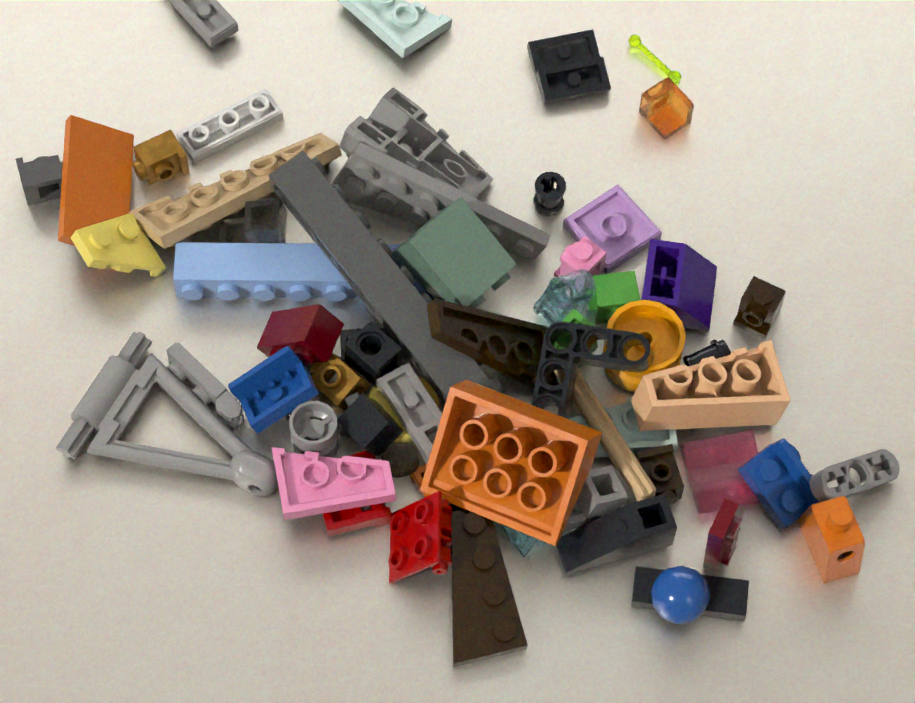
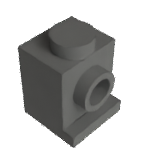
M58 155L42 156L25 163L22 157L15 159L28 206L61 198L63 162H60Z

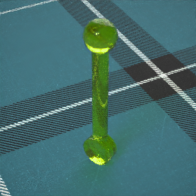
M633 34L629 37V45L637 47L668 76L667 81L669 84L675 86L680 83V72L671 71L641 43L639 35Z

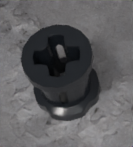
M545 172L540 174L535 181L536 193L533 203L535 210L541 215H557L564 207L563 195L566 191V182L560 174Z

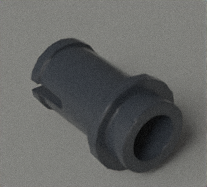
M714 339L710 341L709 346L684 356L683 362L688 367L699 364L702 359L714 356L717 359L731 355V351L723 339L720 341Z

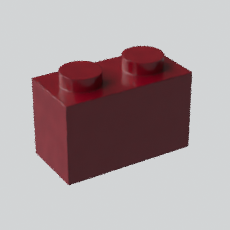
M321 304L274 311L270 315L257 349L269 358L282 348L289 346L306 365L329 361L344 323Z

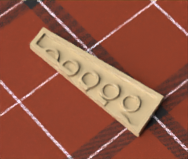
M319 133L277 150L275 153L251 161L250 169L245 171H226L219 174L221 180L207 186H203L201 182L188 187L189 194L174 200L168 195L128 213L134 215L148 237L165 249L175 246L177 242H182L184 238L198 231L210 228L213 223L228 215L239 213L243 207L259 199L269 197L274 192L270 186L269 174L301 151H304L310 159L316 157L323 167H326L331 161L342 156L338 143Z

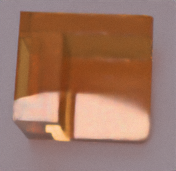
M667 77L641 94L639 113L663 139H667L691 123L694 104Z

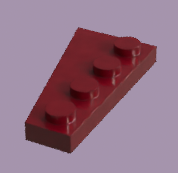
M724 498L708 532L703 568L717 573L721 563L726 566L729 565L737 546L740 524L747 509L746 506Z

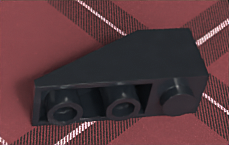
M663 494L625 505L561 536L556 548L565 574L568 575L672 546L677 525L666 496Z

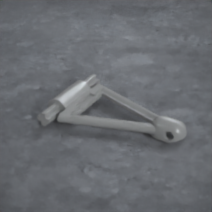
M133 332L118 356L112 355L108 358L71 413L73 423L56 447L57 451L63 453L64 457L75 459L91 434L94 433L97 435L88 447L87 453L228 479L232 480L238 487L257 496H267L278 490L274 461L253 451L153 353L148 356L140 370L135 369L152 344V341L146 338L142 332ZM157 382L233 458L231 461L119 441L118 439Z

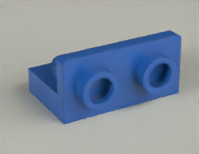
M784 438L769 444L737 469L780 530L787 528L800 518L809 506L820 503L813 496L810 489L812 474L809 473L801 462L798 450Z

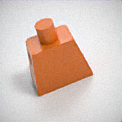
M840 496L809 506L798 519V523L823 583L826 584L859 574L865 541L847 498ZM841 554L844 556L843 559H837Z

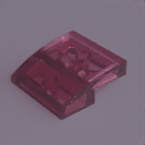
M753 430L685 442L680 445L685 471L698 514L719 511L724 498L743 506L761 503L737 470L758 453Z

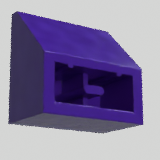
M650 239L641 300L660 302L672 309L683 322L684 328L709 332L717 266L687 244Z

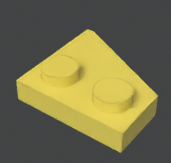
M132 213L75 230L70 237L88 267L99 269L113 268L116 271L131 273L133 269L150 271V276L154 277L161 276L166 269Z

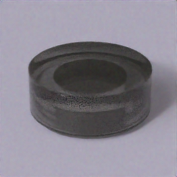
M409 443L391 445L381 456V460L389 461L392 477L395 478L405 477L414 473L420 465L417 449Z

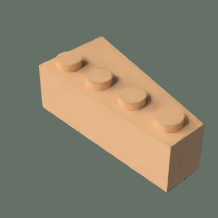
M772 340L762 342L753 349L747 350L744 347L733 350L731 355L717 359L714 356L702 359L699 364L687 367L683 364L643 375L631 399L639 431L776 425L791 401Z

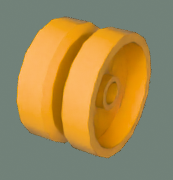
M650 300L632 301L618 308L608 320V329L635 332L643 335L648 339L654 352L652 365L643 372L634 373L604 368L607 375L616 385L626 391L635 392L643 375L680 365L686 334L683 322L672 309L660 302ZM604 340L603 353L608 348V341ZM641 345L632 346L627 351V359L631 361L641 359L644 356L645 348Z

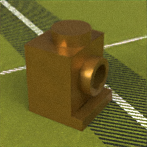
M171 129L133 146L136 161L132 162L133 169L140 181L146 179L149 186L158 181H166L178 172H181L183 176L190 174L187 155Z
M332 353L329 361L313 363L310 371L313 373L311 377L316 388L327 396L332 403L343 410L348 408L344 398L357 392L360 396L371 385L369 381L346 361ZM337 372V380L330 384V379Z

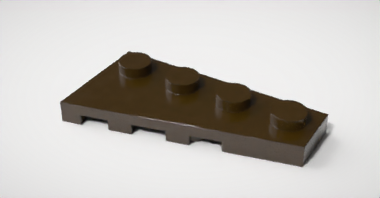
M434 299L427 304L431 338L534 389L547 326L440 299ZM554 371L548 377V384L552 386L557 385Z

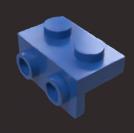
M289 346L282 348L228 384L230 392L240 401L250 426L257 434L292 412L299 404L307 402L319 394L306 364Z

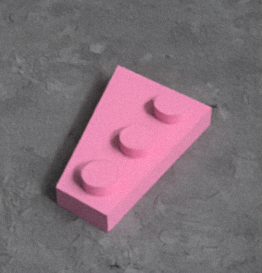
M271 447L284 520L396 501L389 461L352 456L332 458L319 456L318 452L305 451V454L285 452L284 448Z

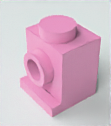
M584 236L580 241L570 244L563 251L560 257L561 266L554 272V276L579 296H582L585 290L591 287L592 276L604 273L607 252Z

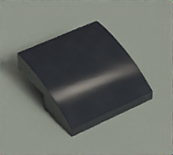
M593 29L528 42L529 57L544 103L611 90L604 58L600 57Z

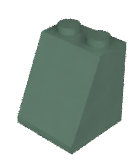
M462 197L438 212L398 246L391 256V259L398 266L404 265L414 280L434 298L472 308H477L486 300L482 294L487 289L492 287L495 291L511 278L507 272L517 264Z

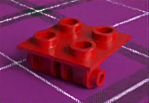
M437 491L392 513L393 517L389 525V583H395L429 567L432 568L434 574L443 575L451 567V549L447 547L452 545V539L448 537L452 535V507L449 506L448 500L442 499L441 491Z

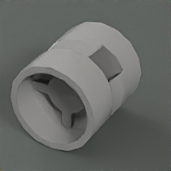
M307 401L299 404L292 411L289 418L293 453L305 454V451L318 452L319 456L334 458L339 448L337 416L334 410L326 403L320 401Z

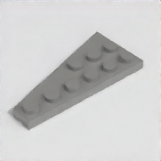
M360 141L331 184L332 186L338 184L347 195L348 202L419 225H424L438 212L462 197L506 251L534 260L547 247L551 237L550 234Z

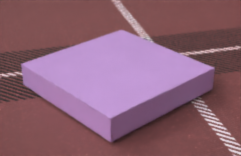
M618 184L563 220V227L576 241H580L586 236L607 252L604 267L605 274L610 273L649 247L650 239L660 240L662 235L659 228Z

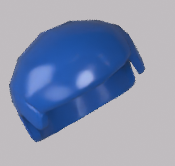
M684 565L667 568L660 573L651 589L652 604L664 620L674 624L691 623L701 616L709 604L710 590L708 582L696 569Z

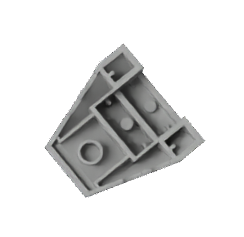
M394 87L381 98L367 119L359 116L346 128L339 148L346 152L348 158L360 141L476 199L493 180L465 150H461L458 153L447 142L449 135L443 129H439L436 132L425 121L428 114Z

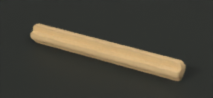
M555 370L554 373L562 383L565 378V371ZM578 370L572 401L589 427L602 432L600 444L637 501L655 497L656 488Z

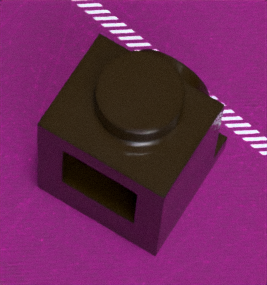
M753 276L741 297L733 324L765 339L780 313L786 291Z
M669 444L636 452V459L656 488L655 496L665 494L669 505L681 499L684 484L673 454V445ZM666 474V477L664 478L658 477L659 475Z

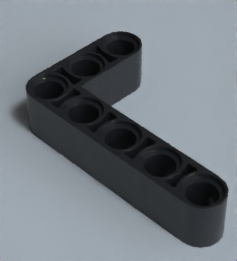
M556 322L550 325L543 339L531 405L541 409L551 405L557 406L558 415L569 419L579 364L634 373L643 372L654 361V352L648 339L635 332L576 323ZM569 334L572 336L571 344L567 348H555V340L560 335ZM606 340L608 341V348L603 354L594 355L590 353V348L595 341ZM634 345H641L645 348L644 356L637 361L627 359V351ZM552 371H565V378L561 384L554 386L548 384V377Z

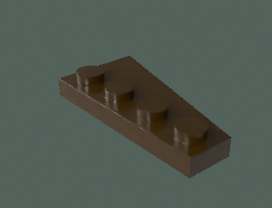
M466 509L452 511L453 667L527 649L528 644L493 521Z

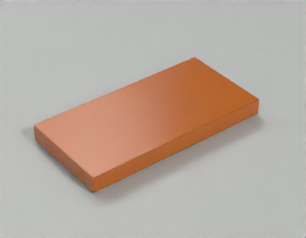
M73 115L66 119L58 229L59 242L75 246L70 238L75 230L129 214L133 134Z

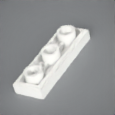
M265 88L177 132L176 136L192 163L196 164L283 120V112Z

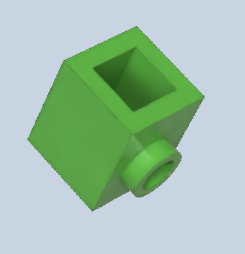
M635 271L592 276L590 290H585L587 310L594 312L596 324H608V320L618 308L629 302L640 300Z

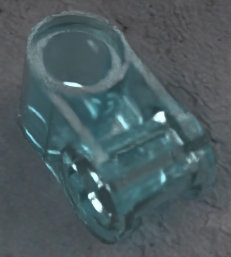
M583 269L553 278L542 296L534 304L533 311L537 315H542L550 325L562 322L573 308L582 314L596 292L594 278L588 271Z

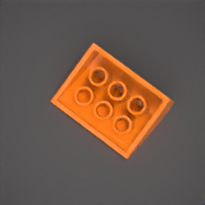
M464 380L450 386L419 491L429 495L441 491L442 499L448 500L453 505L556 546L591 470L602 432L480 384Z

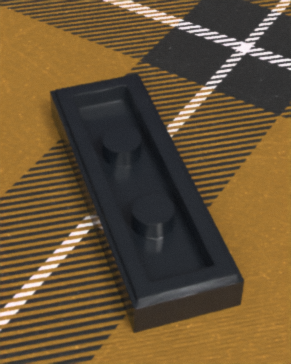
M636 566L631 606L654 609L651 589L656 578L664 570ZM702 575L708 582L710 601L701 615L745 621L749 580Z

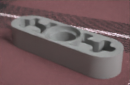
M880 449L828 466L816 472L810 479V489L813 496L819 502L840 496L848 498L881 487L895 480L900 471L899 463L890 451ZM875 465L881 466L882 470L874 473L872 467ZM850 468H853L859 474L860 485L852 480ZM837 480L838 486L828 487V482Z

